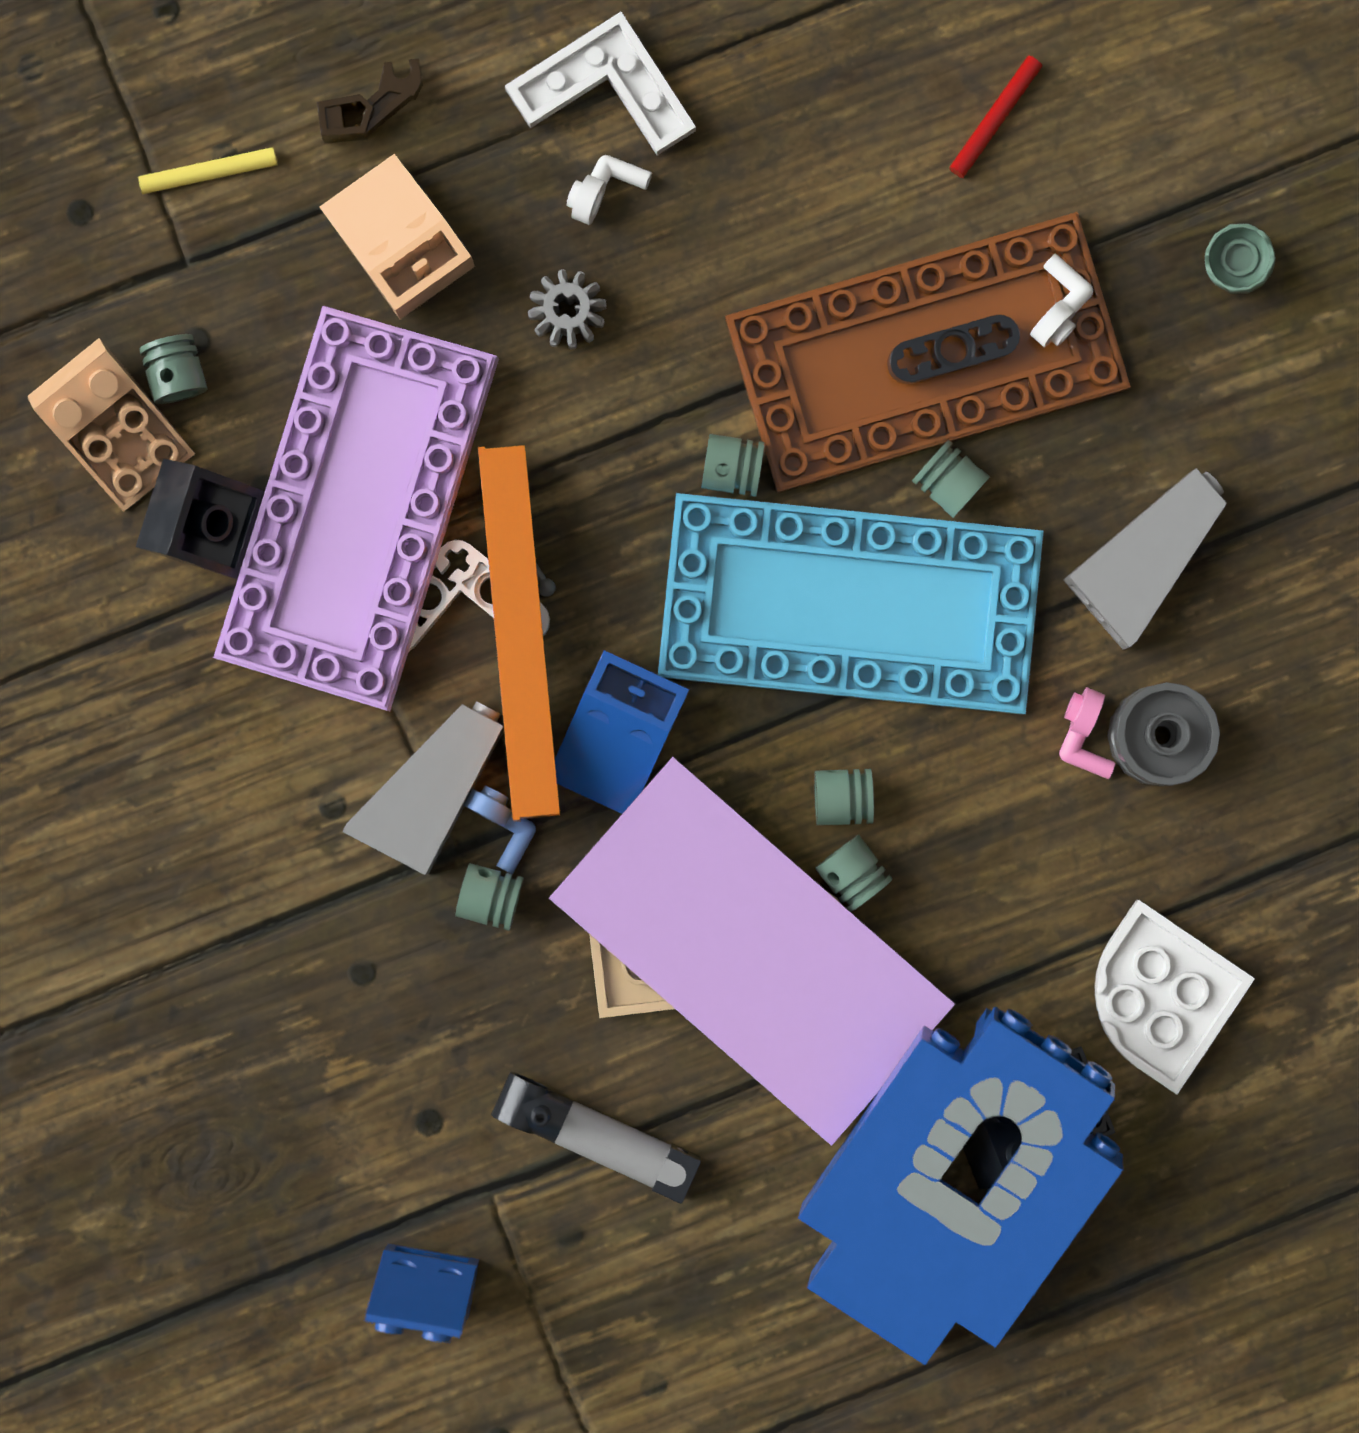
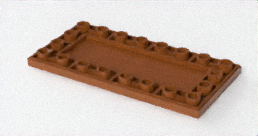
M1078 212L725 316L761 441L765 442L764 451L777 494L943 445L948 440L953 442L1131 388ZM1056 253L1092 285L1093 295L1071 319L1076 327L1059 346L1051 342L1046 347H1043L1030 333L1041 318L1058 301L1063 300L1070 293L1064 285L1043 268L1046 262ZM993 315L1008 316L1015 321L1019 328L1020 340L1017 347L1003 358L914 384L899 383L893 379L888 371L887 360L890 352L901 342ZM996 324L992 325L991 333L981 338L975 339V329L968 331L975 341L976 357L983 356L978 349L981 345L996 343L998 349H1003V341L1009 338L1007 330L999 331ZM947 337L941 344V354L947 361L957 363L965 357L966 346L958 337ZM924 343L928 352L916 357L911 356L909 350H903L904 357L897 362L899 369L907 368L910 375H915V367L920 363L930 360L931 369H939L931 355L932 343Z

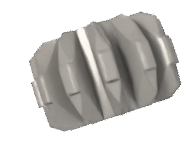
M562 269L558 271L560 284L554 285L547 276L541 279V284L548 292L547 294L539 291L531 292V300L541 306L528 310V316L531 320H543L535 328L537 336H544L553 330L550 336V345L556 348L560 344L563 335L567 336L569 349H576V334L580 333L588 343L594 340L593 333L587 325L603 328L605 324L604 319L594 314V312L606 309V300L600 298L592 299L600 290L597 282L590 283L582 289L585 282V274L578 271L573 283H568L566 270ZM562 301H565L568 305L576 302L579 304L575 305L576 316L570 318L567 314H563L558 317L556 315L560 313L558 304Z

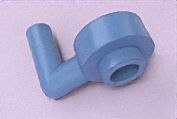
M486 785L481 793L472 789L463 806L514 833L496 865L513 874L535 834V825L527 819H521V822H513L512 810L505 806L509 800L505 795Z

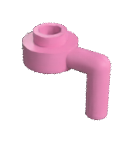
M1087 687L1082 695L1074 693L1068 704L1064 718L1070 720L1071 723L1060 749V758L1066 763L1109 779L1115 767V762L1081 749L1086 737L1089 736L1096 723L1105 694Z

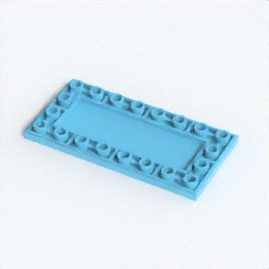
M676 493L658 676L669 679L1024 715L1026 714L1043 530Z

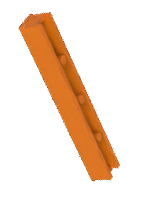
M525 445L489 449L478 447L513 822H521V819L559 816V799Z

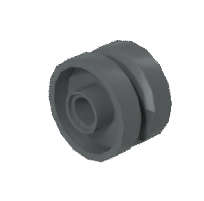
M1166 682L1138 689L1123 699L1110 718L1107 738L1111 755L1123 773L1142 784L1171 786L1191 781L1207 769L1217 753L1220 730L1216 713L1204 696L1188 686ZM1159 726L1164 727L1169 734L1168 740L1164 744H1158L1155 739V729Z

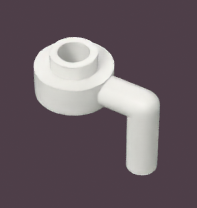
M609 155L600 157L592 174L587 175L583 182L576 180L571 188L566 204L568 207L573 208L571 217L590 225L599 210L610 177L646 190L650 183L652 172Z
M1055 253L1043 268L1064 285L1070 293L1063 300L1058 301L1031 331L1030 335L1043 347H1046L1051 342L1059 346L1076 327L1071 319L1093 295L1092 285Z

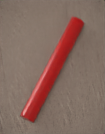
M1029 55L1026 57L954 159L949 169L960 178L966 176L1043 67L1036 58Z

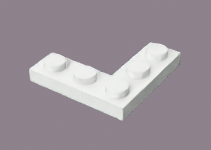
M619 12L505 85L507 93L530 128L608 79L656 155L661 154L696 131V126L622 12Z

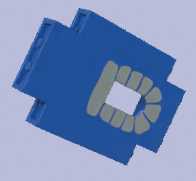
M996 1006L992 1011L986 1008L976 1023L973 1039L964 1051L959 1048L960 1043L948 1032L942 1029H936L934 1032L924 1025L802 1202L798 1216L799 1220L832 1241L811 1271L807 1289L923 1365L927 1364L956 1322L996 1348L1123 1171V1154L1119 1152V1146L1101 1133H1096L1095 1136L1090 1134L1115 1099V1084L1111 1082L1112 1076L1094 1062L1089 1061L1085 1065L1071 1056L1072 1050L1058 1038L1048 1035L1045 1039L1030 1029L1032 1025L1024 1016L1011 1009H1008L1005 1013ZM991 1116H1004L1012 1119L1018 1125L1022 1133V1143L983 1200L978 1204L941 1180V1178L974 1130L984 1119Z

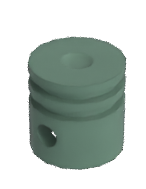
M192 334L164 337L139 348L140 354L146 356L142 361L145 367H149L145 372L155 404L182 401L198 396L208 390L200 358L195 356L198 351L197 347L192 345L195 342Z
M710 434L701 488L733 493L734 489H740L739 494L745 495V491H751L750 496L756 497L765 442L759 441L757 446L753 445V440L747 439V444L741 443V438Z
M948 440L915 476L912 482L915 485L920 482L923 485L921 490L924 493L929 490L931 492L929 497L954 518L990 476L977 467L968 456L964 458L959 456L962 451L958 447L953 450L951 448L953 443Z
M853 769V774H849L848 770L815 771L814 794L817 825L850 824V820H854L855 824H861L862 819H866V824H873L874 797L871 769H864V774H860L859 769Z
M860 835L848 841L815 867L834 894L840 893L841 896L838 900L841 903L847 902L846 909L849 912L865 903L893 880L890 874L884 876L883 872L886 869L883 865L879 867L876 865L879 860Z
M469 863L460 891L455 916L486 925L488 921H492V926L497 928L500 924H504V930L510 931L524 877L518 876L517 880L512 879L513 874L509 873L502 877L501 871Z

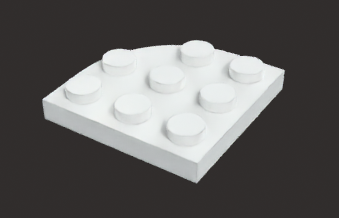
M1136 900L1110 938L1100 958L1095 980L1096 1007L1103 1029L1117 1051L1135 1067L1173 1093L1178 1094L1255 978L1140 900Z

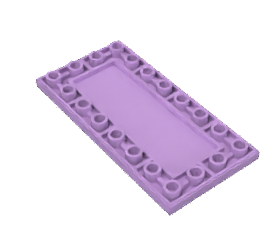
M322 307L213 658L390 712L499 361L496 355L329 307Z
M674 757L667 762L549 897L550 900L831 1146L879 1092L923 1026L925 1025L933 1030L955 1005Z

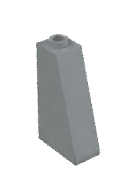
M1196 468L1188 473L1063 579L1123 650L1131 647L1139 639L1227 504L1220 496L1224 493L1223 488L1208 472L1201 474Z
M477 701L472 709L462 704L350 819L342 832L410 868L428 875L456 824L466 799L477 784L504 732V726L497 723L501 714Z

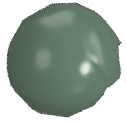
M1248 223L1230 224L1218 231L1212 237L1205 251V267L1211 281L1230 294H1248L1262 287L1272 275L1275 266V251L1269 236L1263 230H1259Z

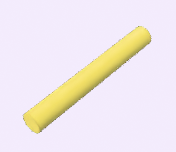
M271 147L138 176L142 194H148L278 165L275 149Z

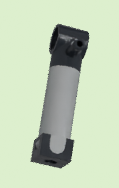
M515 1072L509 1073L491 1113L494 1118L513 1128L542 1137L651 1187L652 1191L680 1204L683 1203L701 1163V1156L673 1143L667 1144L553 1092L543 1084Z

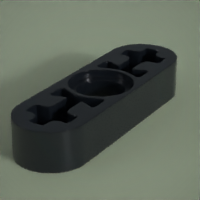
M993 315L901 342L890 352L887 360L888 371L897 382L914 384L1003 358L1017 347L1020 340V331L1015 321L1010 317ZM994 324L997 325L999 331L1007 330L1009 338L1003 341V349H998L996 343H988L978 348L983 356H975L976 345L973 337L968 332L969 330L975 329V339L991 333L992 325ZM947 337H958L964 342L966 354L962 361L952 363L942 356L941 344ZM924 343H932L931 355L939 369H931V360L915 367V375H910L907 368L899 369L897 362L904 357L903 350H909L910 355L916 357L928 352Z

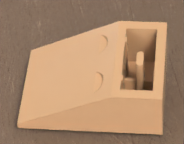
M395 154L320 206V209L399 319L405 317L475 267L467 249Z
M100 338L27 396L33 410L123 512L155 487L163 458L185 463L195 454Z

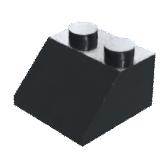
M163 458L136 547L238 579L265 491L195 465Z

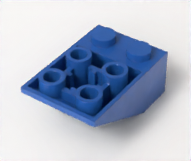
M604 650L556 755L557 784L623 814L643 791L689 693V689Z
M388 1243L382 1254L365 1321L376 1323L375 1330L389 1334H403L404 1328L423 1331L422 1337L424 1339L436 1342H451L452 1336L460 1338L470 1315L479 1259Z

